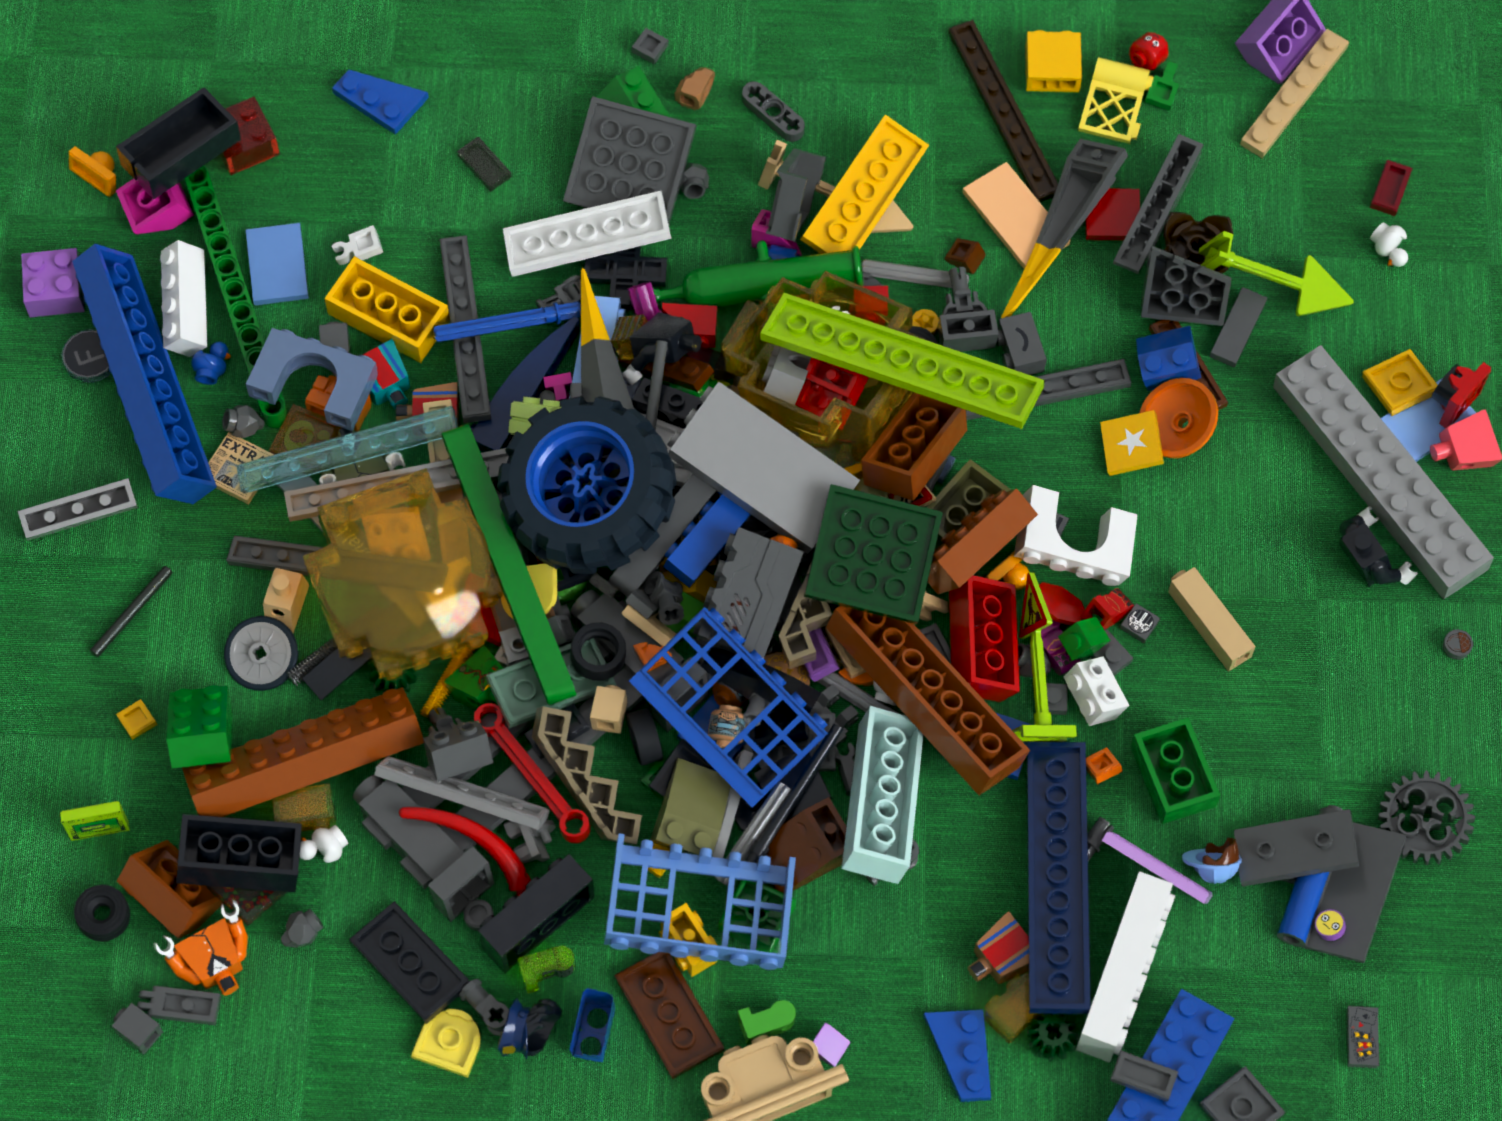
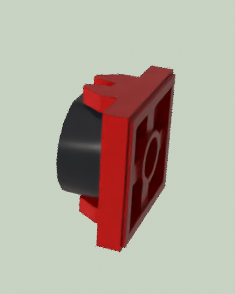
M1485 362L1475 372L1470 368L1461 367L1459 364H1456L1443 377L1434 390L1432 398L1438 401L1444 410L1439 423L1444 428L1454 424L1481 394L1491 372V367Z

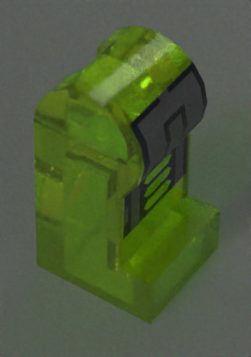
M556 946L518 958V965L527 994L539 990V981L554 976L563 978L571 975L575 969L572 950L566 946Z

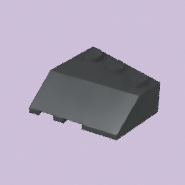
M1152 246L1148 254L1141 297V317L1223 326L1231 277Z

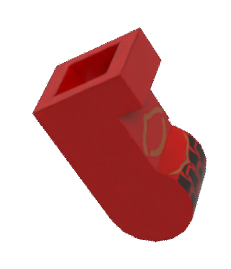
M1116 588L1108 595L1094 597L1080 617L1085 620L1093 618L1092 614H1096L1103 619L1101 625L1106 630L1122 620L1132 610L1134 604L1119 588Z

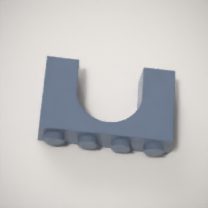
M272 328L246 382L249 397L275 405L286 380L294 371L304 366H321L330 370L337 378L335 387L324 409L326 422L353 431L378 376L376 362L365 355L356 356L350 354L338 346H333L332 348L323 345L314 338L305 339L296 336L295 333L287 329L278 330Z

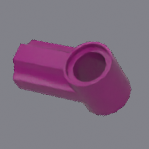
M651 282L627 288L635 314V326L639 315H641L636 331L658 312L662 313L658 309Z

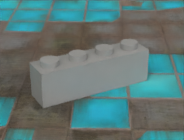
M127 478L18 511L25 537L29 541L136 509L137 504L129 479Z

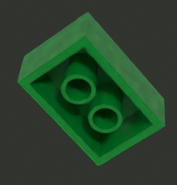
M211 685L202 689H180L176 692H170L166 740L172 768L231 762L233 714L228 686Z
M1189 717L1134 734L1130 747L1161 824L1217 806L1221 794Z

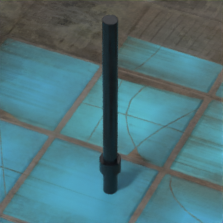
M836 724L832 725L759 841L755 840L749 849L751 853L746 862L758 863L760 856L768 854L770 851L769 845L843 731L841 727Z

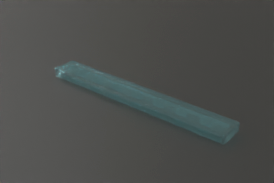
M448 406L237 465L240 490L243 494L442 439V432L458 427L453 406Z

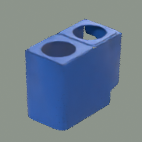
M593 989L584 990L570 1044V1051L573 1057L603 1063L615 1013L614 999L611 994ZM595 1008L603 1009L608 1015L607 1024L599 1029L592 1028L587 1022L588 1013ZM586 1037L597 1038L601 1043L599 1054L591 1056L583 1054L580 1050L582 1040Z

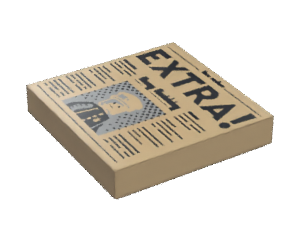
M228 432L208 464L217 485L216 489L249 505L278 459L276 455Z

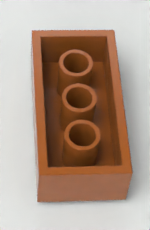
M914 392L861 459L864 485L914 501L968 430L966 410Z
M1017 488L1007 492L1003 489L996 495L992 493L980 503L982 508L977 513L973 511L961 520L963 525L957 531L951 530L941 539L943 544L934 550L927 581L937 594L960 588L1038 515Z

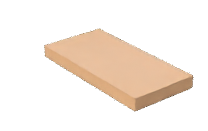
M1005 162L965 186L962 193L1023 269H1025L1048 212L1011 166ZM1069 240L1068 243L1065 245V247H1067L1068 245H1070V240Z

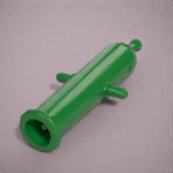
M761 240L757 243L758 259L755 262L698 268L689 272L684 277L683 284L665 290L653 288L657 303L666 299L679 298L684 299L687 304L710 305L719 308L760 300L764 302L765 316L769 319L775 309L774 301L777 300V297H782L783 293L793 295L857 284L858 287H862L864 280L859 248L854 245L852 250L772 260L768 254L767 243Z

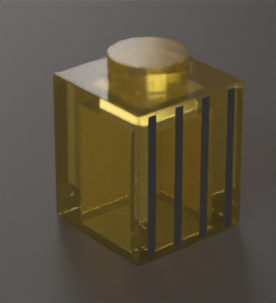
M644 314L619 317L610 341L621 360L634 359L629 337L648 322Z

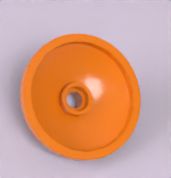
M1176 378L1162 383L1147 396L1139 412L1155 410L1162 453L1165 458H1182L1198 451L1210 439L1218 421V406L1214 395L1201 382L1190 378ZM1188 421L1187 426L1182 428L1183 424Z

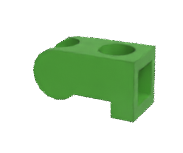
M786 1000L777 1001L771 1008L751 1014L749 1007L737 1012V1020L747 1046L751 1045V1041L759 1036L768 1035V1037L787 1032L793 1027L796 1017L795 1007Z

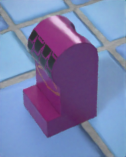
M1052 619V624L1041 630L1043 649L1051 662V667L1061 676L1070 671L1081 660H1071L1058 638L1063 633L1060 629L1061 624Z

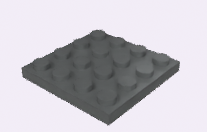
M592 96L563 201L590 208L662 191L668 223L670 224L697 125Z

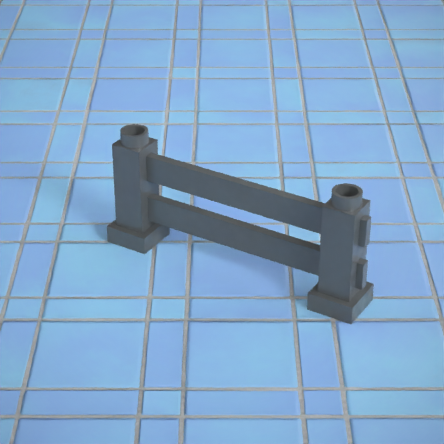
M589 590L576 600L570 614L578 621L579 629L590 623L603 622L614 626L621 632L626 642V657L622 669L613 678L616 686L626 690L628 701L626 715V713H629L645 699L629 682L643 667L633 649V645L643 642L660 647L661 645L622 615L623 610L627 607L623 600L618 603L608 592L600 596L595 590ZM594 638L604 660L611 662L615 656L614 645L609 640ZM673 648L669 650L672 658L681 667L692 659L690 657L684 662V658ZM668 662L648 672L661 687L677 673ZM697 662L686 672L701 688L708 682L707 672ZM683 677L666 691L681 708L697 693ZM709 689L686 711L687 714L692 712L710 696ZM594 697L589 698L577 708L589 724L590 730L570 742L592 745L606 733V731L592 729L590 715ZM649 702L653 719L668 733L673 726ZM489 713L481 720V725L484 727L494 726L497 714ZM535 719L509 728L505 721V726L517 738L534 723ZM488 737L493 759L502 749L492 737ZM533 748L527 752L549 781L557 775L546 757L540 760ZM514 764L486 787L487 789L523 801L529 800L537 793ZM482 767L453 777L467 781ZM375 774L366 778L357 787L353 794V799L359 804L365 819L362 822L363 827L385 850L392 847L403 858L400 861L401 866L424 890L429 887L435 907L450 922L464 911L469 902L477 900L495 884L489 862L474 848L477 845L475 841L445 826L439 827L435 823L404 819L399 816V810L402 807L435 809L445 800L444 798L408 786L400 788L395 782L387 779L384 780L381 777L375 776ZM464 806L456 813L483 825L491 831L506 820L468 806Z

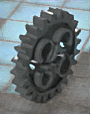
M1425 770L1423 778H1419L1418 774L1413 772L1411 781L1404 775L1401 776L1402 786L1394 782L1392 783L1391 789L1394 793L1385 791L1384 798L1388 802H1380L1379 808L1385 811L1378 815V820L1385 822L1380 825V829L1406 835L1402 849V859L1411 854L1413 855L1412 860L1414 864L1418 861L1419 857H1423L1425 865H1428L1430 858L1434 857L1436 863L1440 864L1441 855L1444 854L1448 860H1451L1453 856L1452 849L1457 853H1461L1462 846L1460 843H1469L1470 838L1466 834H1472L1474 827L1468 823L1475 821V815L1467 813L1473 810L1474 805L1465 804L1469 797L1468 793L1459 795L1461 784H1457L1454 787L1450 786V776L1443 782L1440 781V772L1436 773L1434 779L1430 778L1428 770ZM1416 795L1423 799L1421 805H1413L1409 822L1414 824L1416 830L1406 832L1401 828V824L1405 820V814L1400 813L1394 818L1391 817L1399 810L1396 800L1402 804V809L1406 810L1409 806L1408 798ZM1446 803L1452 808L1447 819L1449 822L1462 818L1455 824L1457 836L1450 826H1446L1444 830L1445 838L1435 840L1429 833L1434 830L1440 831L1444 813L1438 810L1437 805ZM1424 814L1430 815L1428 822L1423 821Z

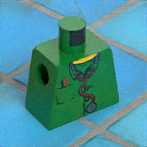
M483 646L445 679L444 683L454 700L474 710H477L479 706L486 703L498 705L487 683L486 675L503 669V667L491 652Z

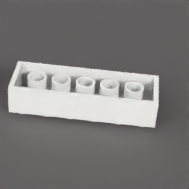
M1139 871L1076 1048L1077 1051L1107 1062L1111 1061L1113 1054L1119 1055L1128 1030L1123 1029V1026L1129 1028L1138 1004L1132 1000L1138 1001L1147 978V975L1142 973L1148 974L1166 924L1165 921L1175 898V895L1170 893L1173 883Z

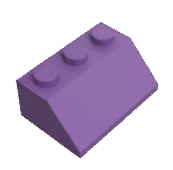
M1271 0L1239 37L1235 45L1247 64L1276 83L1281 84L1311 50L1326 29L1308 0Z

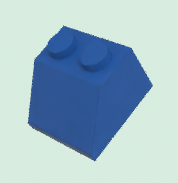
M1190 326L1136 339L1140 370L1147 391L1154 390L1162 383L1176 378H1190L1194 380L1202 378Z

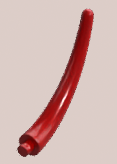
M402 807L399 810L401 818L439 824L469 837L484 848L497 862L507 880L510 891H516L517 896L526 891L525 887L531 879L522 861L504 840L488 828L471 819L443 810L424 807Z

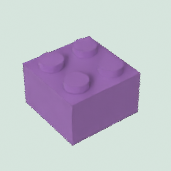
M77 248L21 254L23 301L29 317L85 312L84 294L80 282L76 278V271L72 263L79 256Z

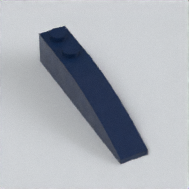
M573 317L550 334L514 369L496 392L493 399L489 401L491 420L473 423L471 430L480 453L504 449L508 446L514 436L508 433L509 420L512 419L510 416L511 403L513 401L523 402V397L539 398L540 393L545 390L543 377L555 374L580 333L578 318Z

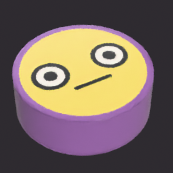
M1328 909L1318 914L1315 920V928L1322 939L1334 941L1343 936L1346 930V923L1340 912Z

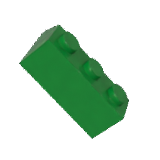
M640 66L615 76L596 96L600 99L670 117Z

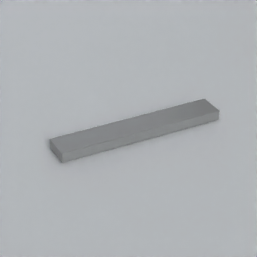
M387 756L376 766L375 776L537 830L546 822L550 810L548 808L454 777L437 781L430 769Z

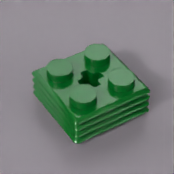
M741 880L733 894V898L755 901L757 882ZM763 883L761 902L783 905L784 893ZM793 897L791 901L790 917L794 909L796 908V899ZM732 905L730 924L752 927L753 918L751 912H754V908ZM760 909L763 918H759L758 928L780 931L782 912ZM725 911L718 922V930L723 932ZM729 931V936L750 946L751 934ZM757 935L756 949L772 953L779 938Z

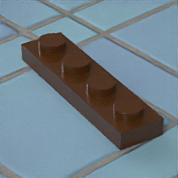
M631 344L618 359L620 365L626 369L634 359ZM683 356L675 363H665L663 381L698 392L714 373V370L710 364ZM648 363L639 372L652 377L653 363Z

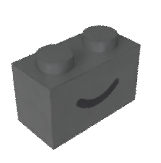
M1031 312L999 319L997 346H1002L1003 348L1002 360L1004 367L1028 375L1044 372L1047 358Z

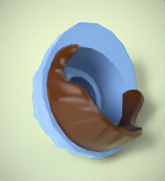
M1227 838L1223 846H1216L1209 842L1206 844L1205 849L1190 850L1182 855V860L1185 864L1193 866L1204 881L1214 884L1224 883L1232 878L1242 862L1237 842L1234 838Z

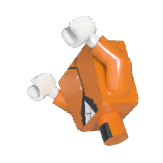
M233 900L235 910L232 913L225 912L224 906L221 904V913L225 918L175 945L169 937L163 936L168 942V946L164 950H160L155 942L153 946L158 953L165 955V961L177 977L192 985L202 984L205 989H209L217 984L224 996L235 992L239 988L233 975L243 969L241 962L247 955L248 935L241 917H237L239 906L235 900Z

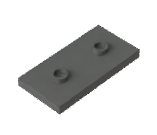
M1350 809L1234 830L1239 855L1242 858V862L1239 865L1242 887L1359 867Z

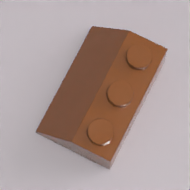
M165 840L131 855L117 882L129 895L133 896L143 905L151 915L158 919L170 933L179 939L196 931L226 900L222 896L224 891L217 886L176 883L179 850L168 840Z

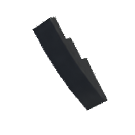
M393 602L302 679L320 700H324L366 663L372 661L377 653L380 654L405 632L413 622L396 602Z
M711 649L708 655L723 668L736 654ZM742 657L719 679V681L749 699L753 692L770 703L778 696ZM706 660L703 661L701 667L707 673L714 676L717 672ZM766 664L762 665L770 674L775 670L787 682L783 688L790 695L796 692L807 703L804 709L808 713L811 712L821 692Z

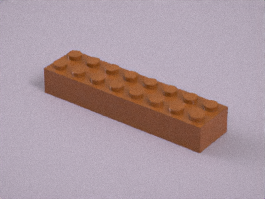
M839 606L834 610L826 629L979 796L1019 769L1030 749L913 623L844 606Z
M403 687L399 689L387 690L382 695L371 699H362L355 705L344 709L332 710L322 717L305 720L300 725L289 729L277 730L272 735L259 740H250L242 746L231 749V762L182 767L198 815L224 817L423 744L424 741L416 714Z

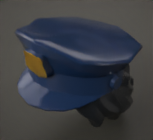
M516 998L509 1009L507 1020L499 1039L498 1051L503 1057L514 1052L522 1053L526 1059L527 1056H535L537 1053H540L554 1024L562 1016L560 1006L551 999H540L530 1008L523 1006Z

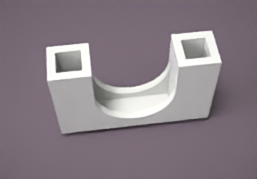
M1032 485L1023 494L1024 498L1038 515L1017 534L1014 557L1022 558L1023 561L1029 564L1039 563L1050 566V569L1054 571L1072 572L1080 578L1097 579L1108 586H1119L1130 576L1137 514L1111 507L1100 518L1095 551L1081 552L1069 547L1057 532L1056 513L1059 492Z

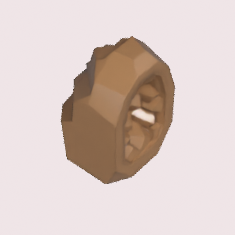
M701 67L690 75L685 76L676 89L675 100L682 106L692 110L700 109L714 82L715 71L707 67Z

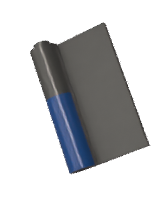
M1328 805L1325 808H1321L1318 815L1343 811V809L1338 806ZM1353 822L1359 867L1297 877L1277 937L1293 946L1365 963L1406 840V835ZM1324 910H1336L1344 917L1346 930L1343 936L1337 940H1324L1317 933L1315 920L1318 914Z

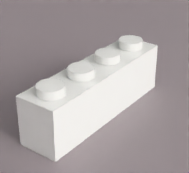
M177 240L161 250L160 256L163 348L191 357L197 351L207 347L204 249Z

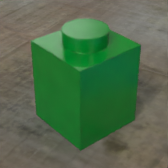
M1097 617L1078 621L1058 636L1072 661L1092 656L1111 641Z

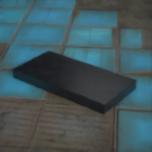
M395 901L349 939L357 951L425 1024L430 1022L458 998L462 989L470 982Z

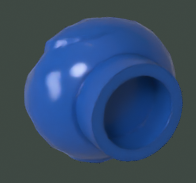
M223 342L213 343L209 349L210 354L203 353L202 350L194 354L191 366L196 372V381L202 384L213 385L217 383L218 377L225 373L227 368L224 360L230 359L231 355L228 354L229 349Z

